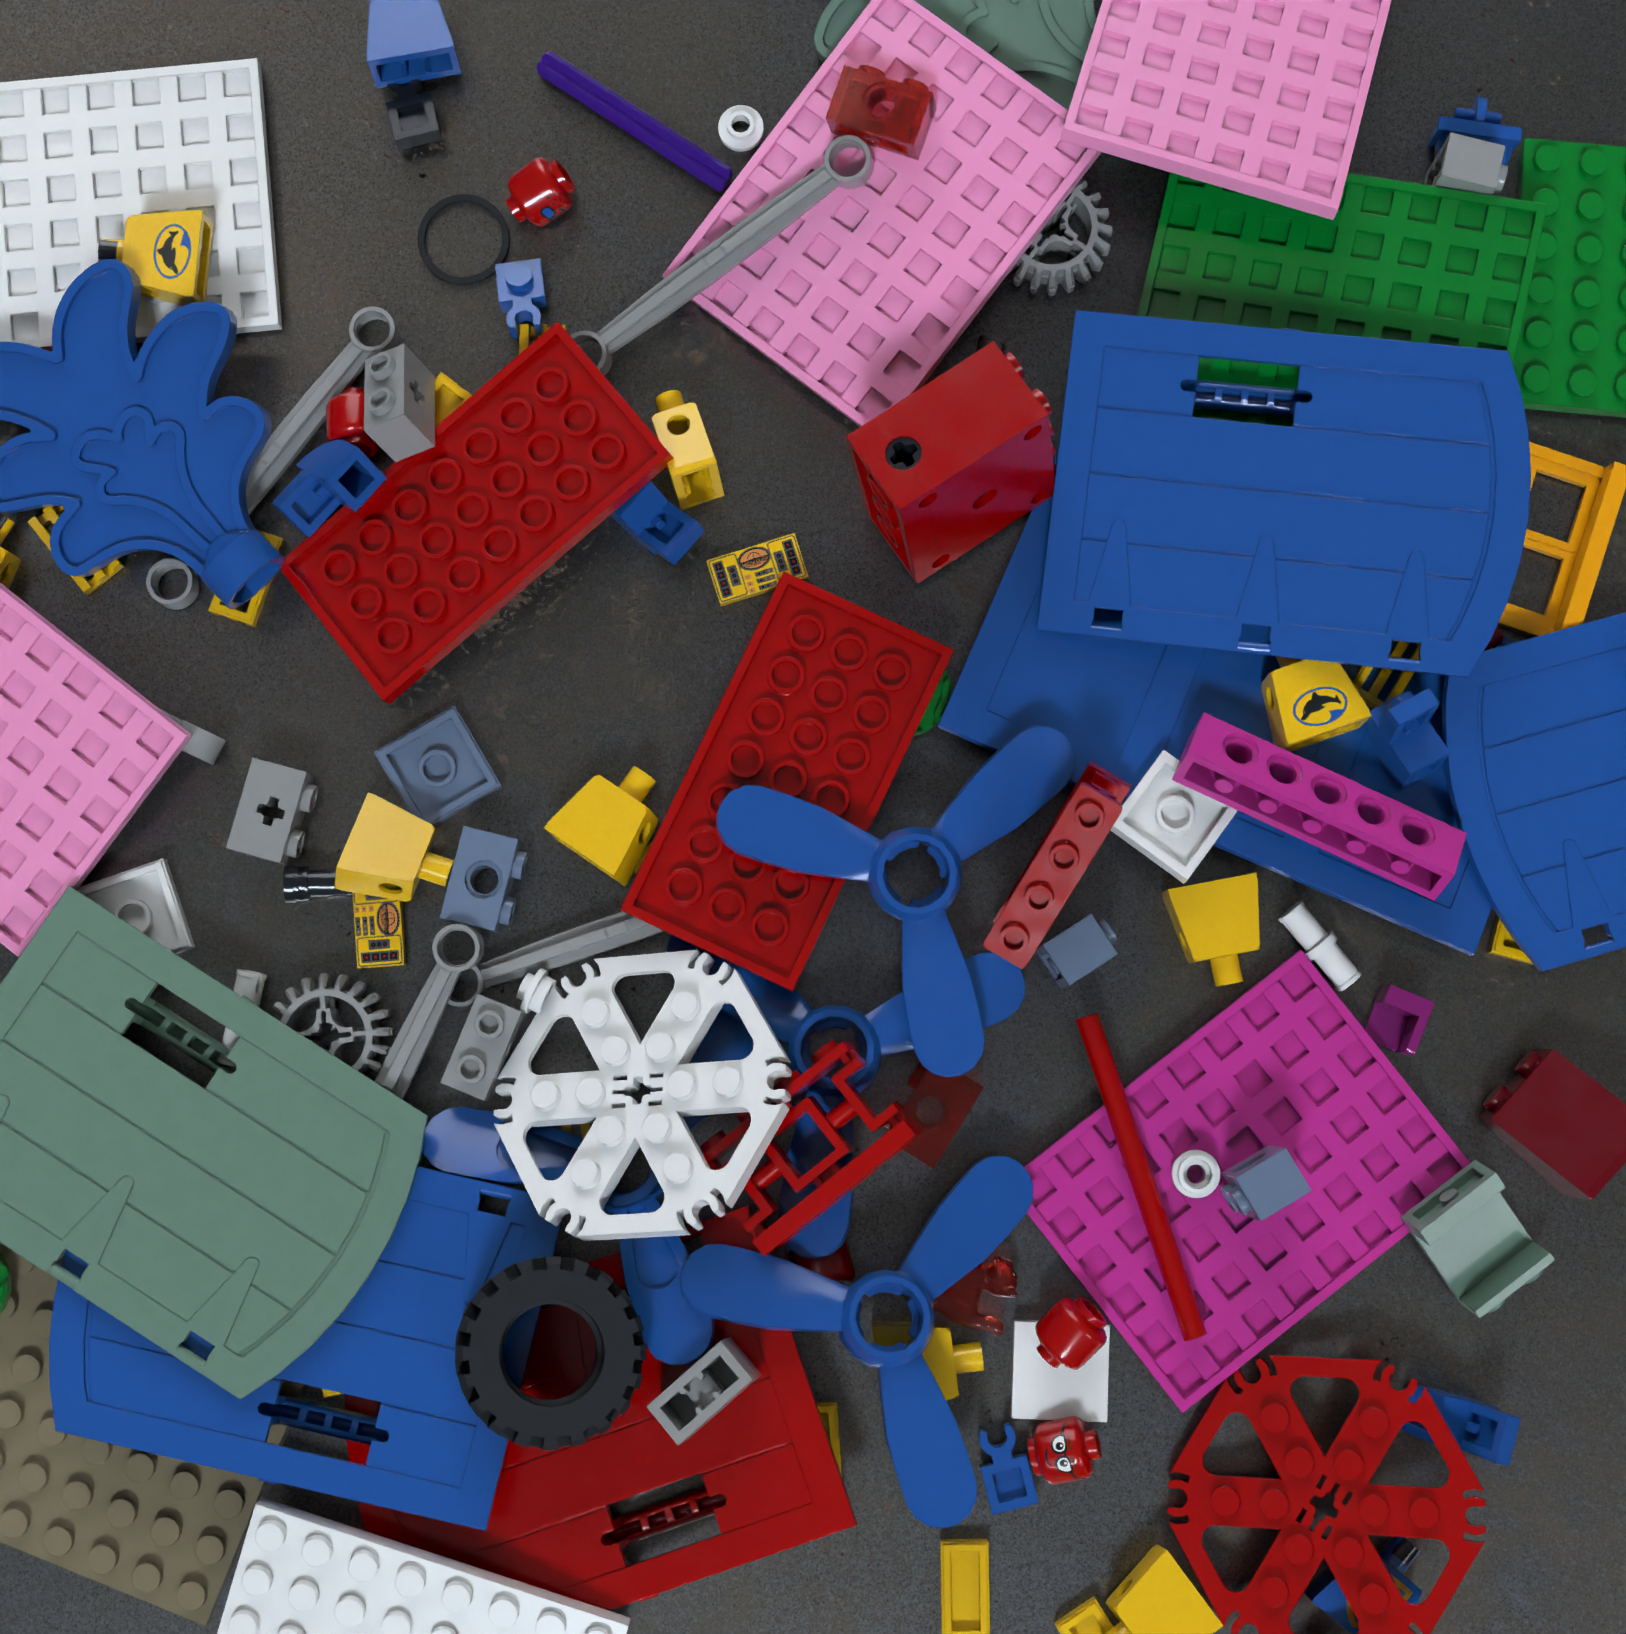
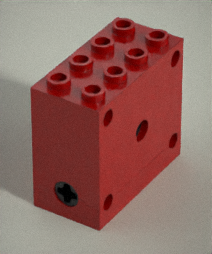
M994 341L846 436L866 513L917 584L1051 498L1054 493L1056 466L1053 462V456L1056 455V451L1051 442L1054 430L1049 422L1052 408L1038 388L1031 391L1024 382V371L1015 356L1010 352L1004 355Z

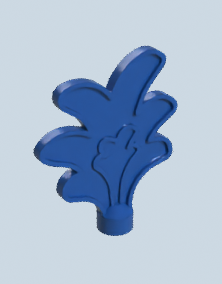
M117 259L101 260L91 265L75 278L62 296L53 322V350L51 352L23 343L0 342V420L12 422L31 430L30 433L21 434L8 440L0 447V512L13 514L44 507L63 506L65 511L59 516L52 527L49 543L53 559L67 575L77 577L91 576L124 555L144 550L162 551L188 564L229 609H235L249 601L263 589L279 572L285 560L278 550L254 528L246 502V488L250 471L270 438L272 429L270 414L255 401L247 398L227 396L214 401L219 376L227 362L236 338L238 325L236 316L229 308L215 302H196L181 306L158 322L144 341L138 354L135 332L142 290L140 279L134 269Z

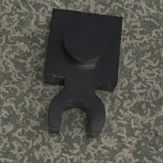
M414 79L405 86H400L396 83L387 84L394 101L386 102V107L398 151L443 140L430 91L423 93V81L421 79Z

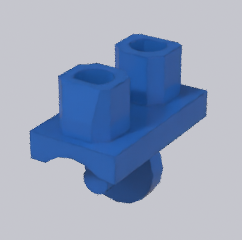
M1476 96L1471 109L1455 107L1453 118L1444 116L1438 118L1435 129L1429 132L1427 146L1435 147L1434 154L1436 158L1450 132L1504 145L1505 151L1502 164L1508 165L1511 153L1521 142L1522 128L1500 125L1502 114L1488 112L1487 98Z

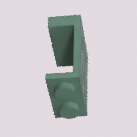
M1474 1160L1400 1218L1458 1302L1478 1318H1481L1485 1314L1499 1309L1505 1303L1506 1298L1521 1286L1539 1278L1543 1269L1554 1262L1555 1259L1550 1252L1532 1241L1500 1193L1506 1186L1497 1173L1479 1161Z

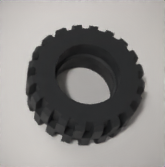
M538 1257L512 1264L502 1269L501 1272L488 1279L478 1289L479 1291L463 1312L459 1329H457L455 1367L461 1389L468 1404L489 1429L497 1435L509 1439L514 1444L526 1448L530 1446L541 1448L542 1450H558V1447L569 1445L575 1447L587 1443L586 1439L596 1434H603L612 1427L611 1423L620 1414L624 1415L632 1404L630 1399L635 1389H639L643 1378L641 1369L643 1360H646V1344H643L642 1330L644 1328L640 1315L636 1314L631 1304L633 1301L626 1291L622 1290L613 1281L612 1277L604 1271L589 1265V1263L577 1259ZM545 1304L562 1305L581 1315L590 1326L596 1343L595 1363L587 1380L574 1392L557 1399L535 1398L521 1391L509 1378L503 1361L504 1341L511 1325L524 1312Z

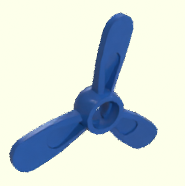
M1030 726L1017 732L971 775L931 829L910 826L892 831L881 840L822 807L763 786L751 785L737 788L724 798L716 814V830L723 844L738 855L796 873L867 882L870 896L880 909L901 920L902 991L915 1053L922 1066L933 1074L944 1077L961 1076L973 1069L983 1055L985 1036L971 975L945 913V910L952 905L961 887L962 867L960 862L1016 829L1066 786L1074 773L1075 754L1072 744L1063 733L1049 726ZM922 843L928 847L927 852L935 859L939 867V877L943 878L941 888L936 887L929 896L921 900H910L909 906H905L900 903L901 896L893 890L889 882L888 871L884 870V864L886 860L892 861L898 853L906 849L917 848L918 844Z
M673 935L669 939L666 952L698 950L701 954L703 952L709 954L714 960L713 966L709 970V975L717 973L723 962L729 964L733 970L735 968L738 971L778 1041L788 1046V1058L791 1062L789 1065L792 1072L797 1070L802 1075L812 1067L809 1057L811 1046L809 1037L814 1033L819 1034L831 1028L847 1030L849 1027L856 1031L854 1037L860 1045V1057L866 1061L867 1065L849 1080L860 1094L874 1082L881 1067V1058L915 1051L908 1024L903 991L866 1015L847 1006L827 1005L814 1010L795 989L791 992ZM993 952L979 953L965 959L971 975L983 1029L1007 1019L1019 1009L1025 996V980L1020 968ZM723 1004L721 1012L743 1023L733 1005ZM825 1076L806 1090V1097L814 1096L826 1113H829L846 1099L834 1082ZM807 1113L798 1120L787 1156L803 1176L833 1152L835 1147L809 1113ZM852 1118L839 1130L855 1149ZM855 1150L840 1161L843 1167L855 1158ZM783 1177L778 1219L816 1190L817 1186L812 1183L804 1191L796 1193L785 1177ZM854 1189L786 1242L787 1248L802 1258L808 1259L829 1257L843 1245L849 1232Z
M719 1011L689 1064L744 1059L753 1050V1039L743 1023ZM466 1107L446 1109L434 1116L426 1126L423 1153L435 1171L487 1183L524 1185L494 1125L505 1124V1122L493 1116L494 1112ZM712 1115L685 1116L683 1118L692 1133ZM550 1126L531 1127L526 1134V1143L546 1180H556L564 1173L584 1139ZM648 1165V1174L644 1182L635 1191L628 1194L615 1192L611 1194L603 1208L606 1214L651 1213L661 1207L658 1201L664 1195V1192L650 1165ZM679 1236L619 1239L625 1284L629 1297L633 1301L632 1306L636 1314L640 1315L644 1328L642 1330V1337L647 1348L656 1359L672 1366L689 1365L698 1361L712 1345L715 1337V1319L705 1317L691 1309L681 1294L679 1278L682 1266L690 1256Z
M987 1156L976 1162L931 1213L897 1271L882 1269L866 1273L851 1285L846 1286L785 1259L770 1255L763 1257L759 1252L725 1244H710L695 1250L682 1266L679 1278L681 1294L691 1309L705 1317L766 1330L838 1332L840 1341L853 1358L868 1367L877 1368L885 1439L907 1507L915 1519L929 1527L947 1528L955 1526L968 1517L977 1500V1481L956 1419L922 1355L933 1336L935 1314L932 1301L981 1264L1022 1220L1033 1201V1183L1028 1171L1018 1161L1010 1157ZM864 1293L868 1297L877 1293H891L896 1296L903 1295L907 1300L906 1304L911 1313V1326L908 1332L911 1337L907 1344L901 1341L893 1346H881L873 1342L869 1345L864 1340V1333L860 1326V1312L863 1306L860 1300Z

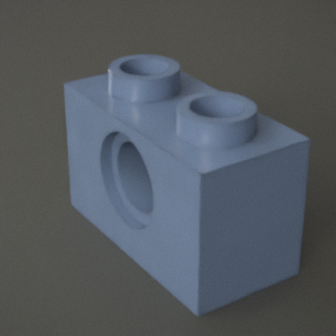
M463 826L440 918L501 934L503 924H511L516 908L517 899L510 897L514 880H522L525 873L528 853L522 851L524 843L519 839ZM484 869H494L498 875L497 887L488 894H480L475 886L477 875Z
M1091 913L1039 946L1036 952L1061 989L1070 986L1118 955L1113 947L1118 942V939L1104 918L1096 921Z
M1268 1145L1220 1173L1226 1183L1220 1190L1233 1212H1240L1243 1216L1259 1221L1264 1220L1312 1191L1287 1148Z

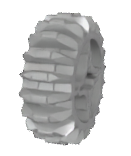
M1086 180L1080 181L1032 242L1027 255L1024 253L1011 271H1016L1013 279L1015 287L1020 286L1027 279L1031 281L1029 287L1031 294H1036L1040 284L1047 285V293L1051 297L1056 294L1059 283H1061L1067 293L1074 291L1075 279L1086 285L1091 279L1089 270L1099 272L1102 269L1104 262L1100 256H1107L1109 254L1111 245L1106 239L1112 236L1113 227L1104 223L1109 217V209L1104 207L1096 208L1101 199L1099 192L1088 196L1085 195L1088 185ZM1073 213L1077 215L1085 228L1087 245L1078 241V234L1070 229L1068 223ZM1060 221L1058 234L1051 235L1049 239L1046 238L1040 246L1043 232L1047 233L1051 228L1054 229ZM1049 256H1058L1064 260L1071 258V260L1060 264L1041 263Z
M329 973L320 974L318 989L311 978H303L301 980L303 995L297 989L288 987L285 993L292 1004L288 1006L285 1003L276 1001L273 1005L274 1010L283 1015L281 1022L295 1030L303 1012L309 1006L319 1001L320 1009L316 1010L315 1023L308 1030L298 1033L307 1039L320 1036L328 1032L329 1024L333 1025L331 1030L338 1031V1033H351L350 1037L339 1038V1040L331 1042V1050L326 1049L328 1043L310 1040L342 1061L343 1053L350 1044L365 1041L362 1054L352 1068L373 1080L367 1069L371 1068L379 1072L383 1062L375 1059L377 1053L387 1055L391 1049L389 1045H380L381 1036L390 1037L394 1035V1028L379 1027V1021L387 1019L391 1015L388 1009H380L373 1012L372 1010L379 1003L381 996L378 993H372L365 999H362L367 984L363 981L356 982L351 990L348 991L350 978L344 974L339 975L334 988ZM334 997L352 1005L362 1018L364 1027H348L344 1025L339 1015V1009H335Z

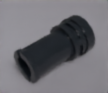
M284 866L283 889L286 903L311 901L312 897H353L352 892L335 889L336 868L310 870L309 866Z

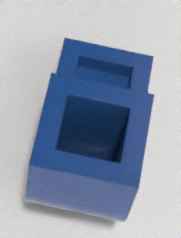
M333 440L317 447L296 464L301 472L276 497L272 504L303 535L310 538L340 504L356 512L387 477L357 446L344 440Z
M651 481L610 515L654 555L659 554L674 566L705 532L695 519L670 503Z
M1430 688L1413 696L1411 691L1400 694L1370 711L1372 716L1367 720V729L1374 750L1399 790L1439 770L1450 754V751L1429 722L1440 704Z
M1418 1385L1416 1392L1409 1397L1412 1403H1415L1421 1397L1425 1386ZM1426 1386L1461 1450L1493 1463L1509 1466L1521 1418L1501 1411L1499 1407ZM1408 1422L1400 1429L1403 1432L1435 1444L1427 1429L1421 1423Z

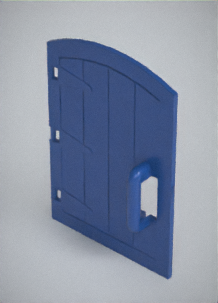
M1075 310L1037 630L1469 677L1489 644L1509 600L1521 561L1529 517L1531 485L1529 432L1522 394L1509 351L1304 332L1300 329L1283 328L1282 330ZM1199 357L1300 367L1298 384L1294 389L1199 380L1197 374ZM1193 408L1294 418L1293 427L1197 418L1192 417ZM1095 608L1123 611V627L1092 624ZM1242 624L1270 627V644L1239 640ZM1392 641L1419 643V660L1388 657L1391 652Z
M1626 612L1486 650L1482 653L1469 677L1445 675L1442 741L1450 751L1444 764L1447 787L1457 828L1467 833L1464 847L1489 903L1512 939L1539 971L1550 970L1626 947ZM1603 924L1609 939L1584 946L1585 941L1581 930Z
M418 1167L409 1199L388 1246L372 1274L343 1314L311 1348L283 1372L243 1399H239L58 1280L53 1301L49 1340L50 1393L55 1431L259 1478V1481L277 1485L282 1483L486 1531L509 1439L499 1436L489 1429L474 1413L463 1394L455 1367L457 1329H459L463 1317L462 1314L468 1303L488 1279H491L501 1272L502 1269L512 1264L532 1258L554 1256L562 1220L556 1227L541 1217L526 1191ZM481 1194L510 1200L505 1217L478 1211ZM68 1250L64 1253L61 1264L63 1268L80 1279L89 1265ZM541 1305L531 1308L520 1315L511 1325L504 1341V1366L509 1378L520 1390ZM191 1332L187 1340L182 1343L184 1347L207 1361L209 1354L215 1347L194 1332ZM283 1379L381 1402L378 1416L279 1394ZM280 1424L370 1445L366 1465L268 1443L267 1439L271 1425Z

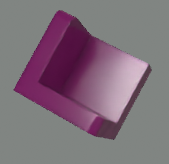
M1391 984L1382 985L1379 987L1364 1030L1376 1045L1403 1056H1414L1435 1002Z

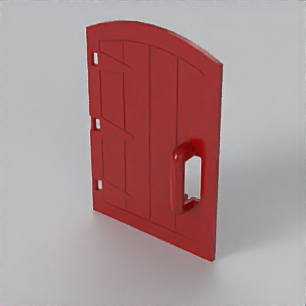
M750 1205L728 1212L722 1217L717 1216L701 1222L703 1229L700 1231L693 1226L686 1227L691 1235L679 1236L683 1242L702 1235L704 1246L725 1244L759 1252L752 1243L753 1235L742 1226L745 1221L753 1216ZM620 1251L588 1262L589 1265L604 1271L612 1277L613 1281L628 1294ZM557 1304L545 1309L541 1305L521 1391L535 1398L557 1399L574 1392L587 1380L595 1363L596 1343L590 1326L577 1312ZM715 1319V1337L708 1351L721 1340L731 1337L762 1375L682 1444L677 1445L646 1406L696 1362L689 1365L672 1366L656 1359L646 1346V1360H643L641 1369L643 1378L639 1389H635L630 1399L632 1404L624 1415L620 1414L611 1423L612 1427L603 1434H596L586 1439L587 1443L571 1447V1445L558 1447V1450H542L541 1448L530 1446L526 1448L514 1444L510 1440L508 1441L486 1531L357 1501L367 1532L608 1611L639 1600L642 1602L657 1597L659 1593L857 1526L858 1523L793 1331L766 1330ZM345 1394V1409L378 1416L381 1402ZM346 1440L349 1461L366 1465L370 1445ZM702 1473L706 1487L612 1519L608 1507L609 1504ZM715 1515L721 1534L629 1566L627 1565L622 1549L631 1543Z

